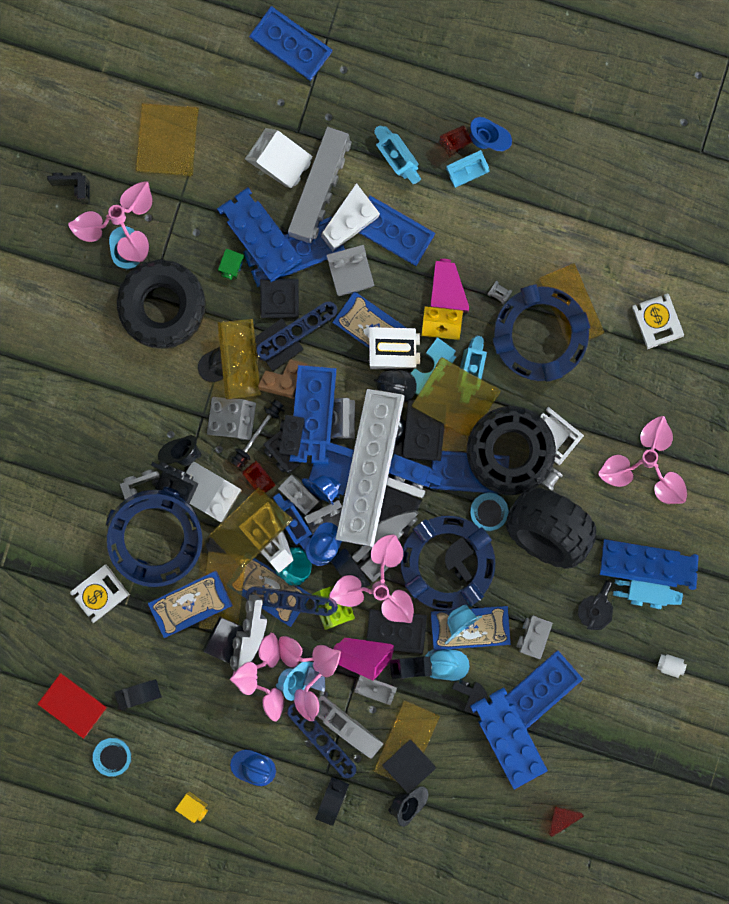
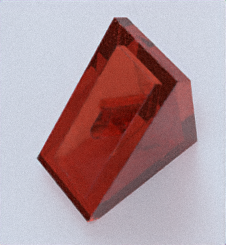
M464 125L442 134L439 138L440 144L449 157L471 144L472 140Z
M257 461L241 472L261 497L276 485Z
M554 806L548 831L549 835L553 837L583 818L584 815L580 811Z

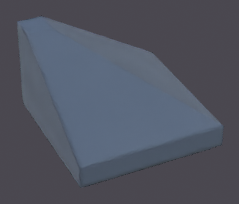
M309 666L303 685L307 686L319 672ZM321 676L311 688L324 692L325 677Z

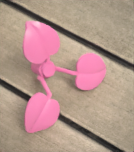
M147 181L141 182L127 189L121 196V206H111L108 211L109 215H106L104 223L102 217L93 211L85 212L68 223L72 233L86 242L99 240L102 237L101 229L106 227L109 220L115 225H121L126 237L121 238L117 244L119 255L127 261L143 262L149 252L147 237L140 231H134L129 235L124 225L126 219L124 212L130 213L132 210L134 214L140 215L146 213L151 208L152 195Z
M664 416L655 418L643 428L640 435L641 444L645 447H651V449L644 452L642 460H639V462L630 467V462L626 457L614 455L604 463L598 473L604 482L612 486L622 487L632 482L633 473L631 470H634L641 464L647 468L654 467L661 480L656 483L654 488L658 500L666 504H683L687 498V489L683 479L674 472L667 473L663 478L658 468V454L654 451V448L658 451H664L670 447L673 441L672 431Z
M394 534L386 535L380 538L371 549L372 561L381 564V580L375 582L372 589L361 588V581L357 577L346 575L336 582L329 597L333 598L339 605L353 607L363 602L364 595L362 591H366L369 594H373L377 600H384L381 609L383 615L388 620L411 623L414 608L409 594L403 590H395L390 595L384 583V565L395 567L400 564L403 558V549L397 536Z
M270 632L269 635L262 639L258 649L259 657L263 662L255 665L253 662L244 663L236 672H233L230 680L245 695H251L255 689L266 692L267 695L263 698L264 711L272 721H277L284 708L283 693L277 688H273L270 691L258 686L256 680L258 678L256 676L258 668L264 667L266 664L272 668L276 666L280 659L279 641L275 634Z
M282 636L278 642L279 653L282 661L287 666L296 667L299 661H314L313 668L319 672L304 690L298 689L294 694V703L298 712L305 719L314 721L319 712V701L316 695L308 690L321 676L330 677L334 674L339 663L341 651L324 645H318L313 649L312 658H302L303 651L300 644L290 637Z

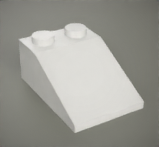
M193 462L186 473L193 476V481L199 484L190 504L223 523L242 490Z

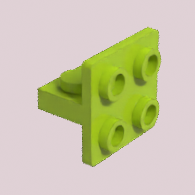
M334 585L311 595L329 597ZM329 602L325 605H319V608H327V612L332 609V606H329ZM339 604L334 614L330 616L319 615L325 630L355 619L352 607Z

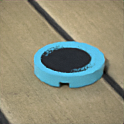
M484 493L475 498L471 505L470 515L474 524L479 528L483 527L486 531H492L504 525L509 510L507 503L501 496L495 493Z
M108 738L101 741L95 747L93 763L101 774L117 776L128 769L131 763V751L124 741L118 738Z

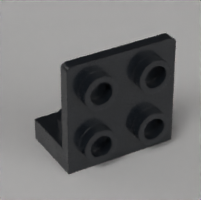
M55 172L52 173V176H47V180L52 186H74V194L77 196V199L82 204H90V181L83 173L72 172L71 175H63V173Z
M161 461L159 464L152 462L151 466L163 471L155 489L162 490L164 486L175 489L179 492V497L190 504L199 484L193 481L194 477Z

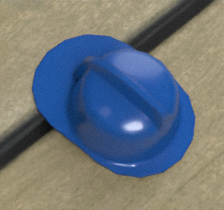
M477 117L471 122V133L469 136L476 147L505 151L512 145L511 135L503 127L484 117Z
M321 475L313 481L305 478L302 479L303 485L313 495L334 505L332 501L337 496L340 486L336 479Z
M329 522L321 524L306 546V555L312 564L323 566L336 556L342 541L336 540L338 527L335 524Z
M241 750L231 759V770L240 780L256 786H265L272 782L275 777V764L267 756L251 750Z

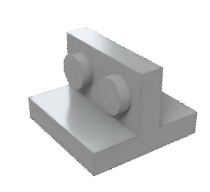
M349 398L334 399L331 438L355 439V400H349Z

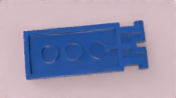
M247 187L234 196L237 201L235 204L230 199L218 207L217 210L220 215L224 213L229 219L227 224L269 281L273 282L300 263L302 258L260 202L253 201L250 197L252 192Z
M332 216L319 221L317 238H313L311 244L289 236V233L284 235L302 258V261L277 279L328 260V254L345 250L344 246L341 245L332 251L321 237L323 231L332 220ZM245 250L243 253L249 267L255 265L258 267V269L251 271L257 287H260V279L268 278L249 252Z
M298 365L294 416L304 418L299 455H290L291 462L307 463V455L312 456L311 463L326 465L329 463V457H325L326 445L330 446L336 368Z
M604 539L600 575L677 587V584L689 586V589L695 590L699 556L696 554L691 555V557L680 555L678 551Z
M503 687L489 695L490 703L483 698L470 705L473 713L477 711L481 720L478 723L513 789H516L548 770L512 703L508 704L505 698L507 692Z

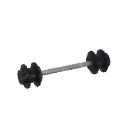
M274 399L272 402L269 400L271 404L269 408L264 407L265 413L268 416L244 450L240 448L235 449L236 455L230 456L232 458L231 463L239 468L241 466L246 467L244 464L245 460H251L246 452L271 417L280 419L279 412H285L282 409L284 405Z

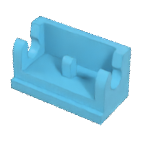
M480 150L446 166V171L456 188L488 173L489 167Z

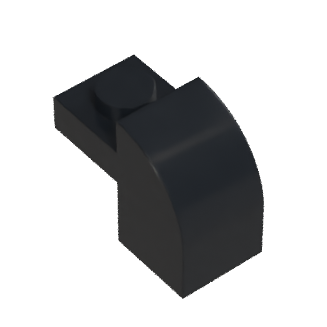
M463 537L448 548L445 554V565L448 571L455 567L457 570L454 573L460 581L464 579L467 582L472 576L462 561L474 552Z
M346 548L337 553L331 560L341 577L353 575L361 581V588L370 586V583Z
M430 656L390 660L391 679L432 676Z
M156 679L114 692L119 710L162 698Z
M461 679L459 682L454 681L452 689L469 695L464 711L479 716L477 711L473 713L470 705L483 698L488 702L487 692L484 687L476 681L473 688L469 687L470 683Z
M331 777L316 815V820L331 826L334 825L349 787L348 783Z

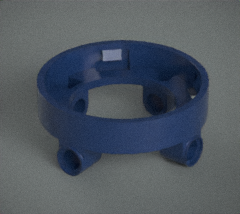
M537 284L521 288V292L507 301L497 317L495 337L493 338L496 353L500 355L504 363L513 372L523 378L546 382L562 378L580 363L586 352L590 329L587 314L583 312L580 305L570 295L561 290L551 287H537ZM553 293H554V294H557V297H558V298H561V299L564 300L565 302H566L567 300H568L569 302H571L570 305L568 306V305H567L566 303H564L563 301H561V300H559V299H557V298H555V297H552ZM537 304L556 307L564 313L571 326L572 334L568 349L561 357L549 363H534L525 359L516 350L512 339V329L518 315L526 308ZM510 306H513L514 308H513V309L510 311V313L508 314V312H509V309H508V308H509ZM508 314L505 324L501 323L502 319H505ZM581 344L583 345V349H579L578 353L576 354L574 358L576 359V361L574 363L569 361L575 354L578 345ZM514 362H516L521 367L532 371L531 374L527 375V371L521 369L520 367H513Z
M164 486L162 490H147L136 493L125 499L115 510L111 509L106 521L108 553L113 565L128 580L148 587L166 586L185 577L197 563L203 540L200 522L192 507L179 497L177 490ZM149 508H160L169 511L178 518L184 530V539L179 553L172 560L160 565H150V563L142 559L133 558L128 552L124 541L125 529L131 518L138 512ZM187 512H188V513L190 514V516H191V517H190V520H191V522H192V524H193V527H196V529H194V530H192V526H191L190 520L188 519L187 515L185 514V513H187ZM115 543L117 546V550L121 558L123 559L120 562H118L119 557L117 556L116 551H112L111 545ZM179 567L180 572L178 574L174 572L166 576V579H162L160 574L170 572Z
M440 516L428 521L425 519L412 529L413 532L408 537L403 548L401 572L405 587L415 599L417 598L423 604L434 609L455 610L462 605L473 606L484 597L483 594L489 588L494 577L495 554L491 544L492 539L483 527L479 528L471 521L461 517ZM446 520H448V523L459 524V522L463 523V527L450 524L443 525V523ZM444 533L456 534L469 541L475 549L478 559L477 572L472 582L464 589L453 593H443L431 588L423 580L418 567L419 554L426 542ZM407 548H412L409 562L410 568L405 567V563H408L409 552H406ZM487 559H490L491 564H488L487 574L489 575V577L487 579L484 578V576L486 573ZM433 599L445 602L453 601L452 606H448L446 603L437 602L436 605L432 603Z

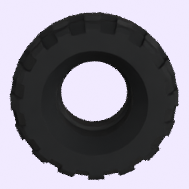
M159 259L140 264L126 275L118 290L117 312L122 326L134 340L151 348L168 349L185 343L198 331L205 315V295L200 282L189 269L174 261ZM159 287L169 288L174 291L180 302L177 315L172 320L164 323L151 320L144 310L146 296L149 292Z
M518 406L500 407L485 414L473 427L467 442V460L475 478L489 490L503 495H518L525 493L528 489L539 486L551 472L556 456L554 436L547 423L533 411ZM504 433H518L529 444V457L518 468L503 467L494 457V443Z
M531 488L522 493L516 499L507 516L506 528L512 540L531 556L554 567H563L564 569L576 567L585 560L596 541V525L590 515L567 497L544 488Z

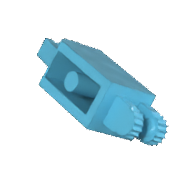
M386 126L376 127L374 130L375 135H377L376 137L380 141L376 146L395 173L404 179L408 177L412 184L418 183L421 180L416 171L419 169L417 167L419 163L398 134L392 133Z
M482 336L472 338L469 347L463 351L456 387H458L457 391L461 392L459 402L469 403L471 394L475 395L476 390L480 387L487 352L482 351L484 346Z
M615 579V584L629 586L628 593L613 591V596L627 598V600H631L633 605L642 606L644 602L649 603L651 608L661 609L662 606H667V604L681 605L683 593L671 590L670 586L630 580L629 582Z

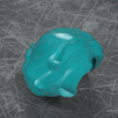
M290 547L293 561L279 573L275 568L274 570L288 585L297 586L309 578L312 563L308 560L306 552L302 548Z

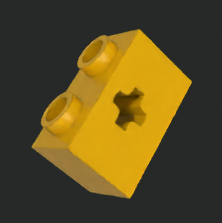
M425 306L421 336L460 340L463 311Z
M189 791L175 810L193 823L197 820L201 822L208 812L206 809L208 804Z

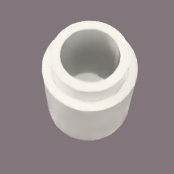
M661 654L657 669L661 670V673L679 678L680 675H684L687 664H684V659Z

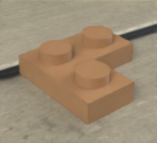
M290 359L283 375L265 371L258 385L259 390L294 399L298 365L308 366V364Z

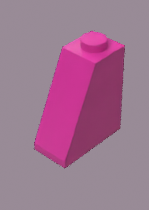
M450 259L436 261L431 307L462 310L464 313H468L469 304L455 263H451Z
M344 637L333 649L341 651L338 665L374 681L392 659L394 645Z

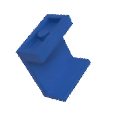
M330 443V446L326 445L325 457H329L328 465L314 463L309 480L313 481L321 475L333 477L340 483L336 498H339L340 495L344 496L354 450Z

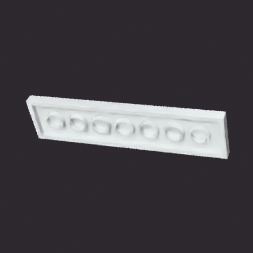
M367 389L336 540L374 546L405 397L402 394Z

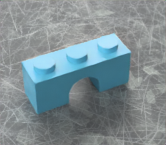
M438 337L426 352V355L434 362L433 370L429 373H421L414 368L411 372L417 383L415 394L421 399L424 395L428 397L433 390L431 385L435 380L439 382L445 374L443 371L445 366H451L456 359V356H454L456 350Z

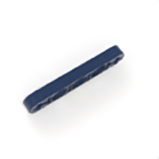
M325 302L258 345L256 349L257 357L263 361L269 360L326 324L336 316V305L332 302ZM325 307H327L328 309L332 308V315H330L329 313L325 314L322 317L324 321H322L321 316L319 314H322L325 311ZM310 316L316 317L318 324L315 326L309 325L307 318ZM294 326H298L302 329V334L295 336L292 334L291 329ZM282 336L286 339V344L278 346L275 339ZM271 341L274 348L268 351L267 356L266 354H261V347L267 349L271 346L269 343Z
M262 586L251 587L246 593L248 601L249 595H252L253 592L260 595L265 594L264 597H260L263 600L262 606L322 616H330L338 609L337 602L329 597ZM271 593L277 594L278 601L276 603L270 601L269 596ZM289 596L295 597L296 604L294 606L288 604L287 599ZM308 598L314 602L312 609L306 607L305 602ZM328 602L329 606H332V609L328 610V612L327 608L325 607L319 608L320 604L325 605L328 604Z
M295 703L291 704L288 708V715L342 777H353L356 773V766L315 719L312 721L315 724L314 730L306 731L303 725L308 720L303 719L301 724L297 722V720H300L299 716L291 714L293 712L292 707L296 708ZM319 735L327 737L328 742L326 745L320 746L317 744L316 739ZM333 749L338 750L341 755L335 761L329 757V753ZM343 757L347 759L344 761L347 766L352 765L351 774H344V767L342 765L336 766Z

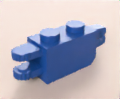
M395 454L391 460L390 475L400 477L423 487H429L430 483L440 486L443 480L435 476V471L425 465Z
M278 493L273 496L278 505L274 508L276 514L296 545L300 544L306 551V546L313 534L295 505L289 499L284 501L281 494Z

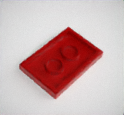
M62 673L59 674L38 703L39 706L83 739L107 709L105 705Z

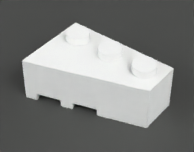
M357 183L322 233L321 237L332 251L339 248L375 221L380 215Z
M267 503L246 521L240 529L279 573L293 561V557L280 519L273 507Z

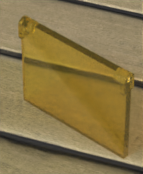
M142 103L137 172L193 176L198 107Z
M441 357L412 406L469 437L475 424L488 413L501 390Z
M258 488L209 536L243 569L293 519L266 493Z

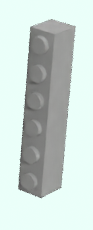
M327 127L289 227L288 233L290 237L310 244L313 238H317L319 232L317 226L319 221H323L326 211L324 208L331 201L332 193L330 192L332 186L335 187L338 182V170L343 168L345 163L344 154L349 152L352 141H350L348 133Z

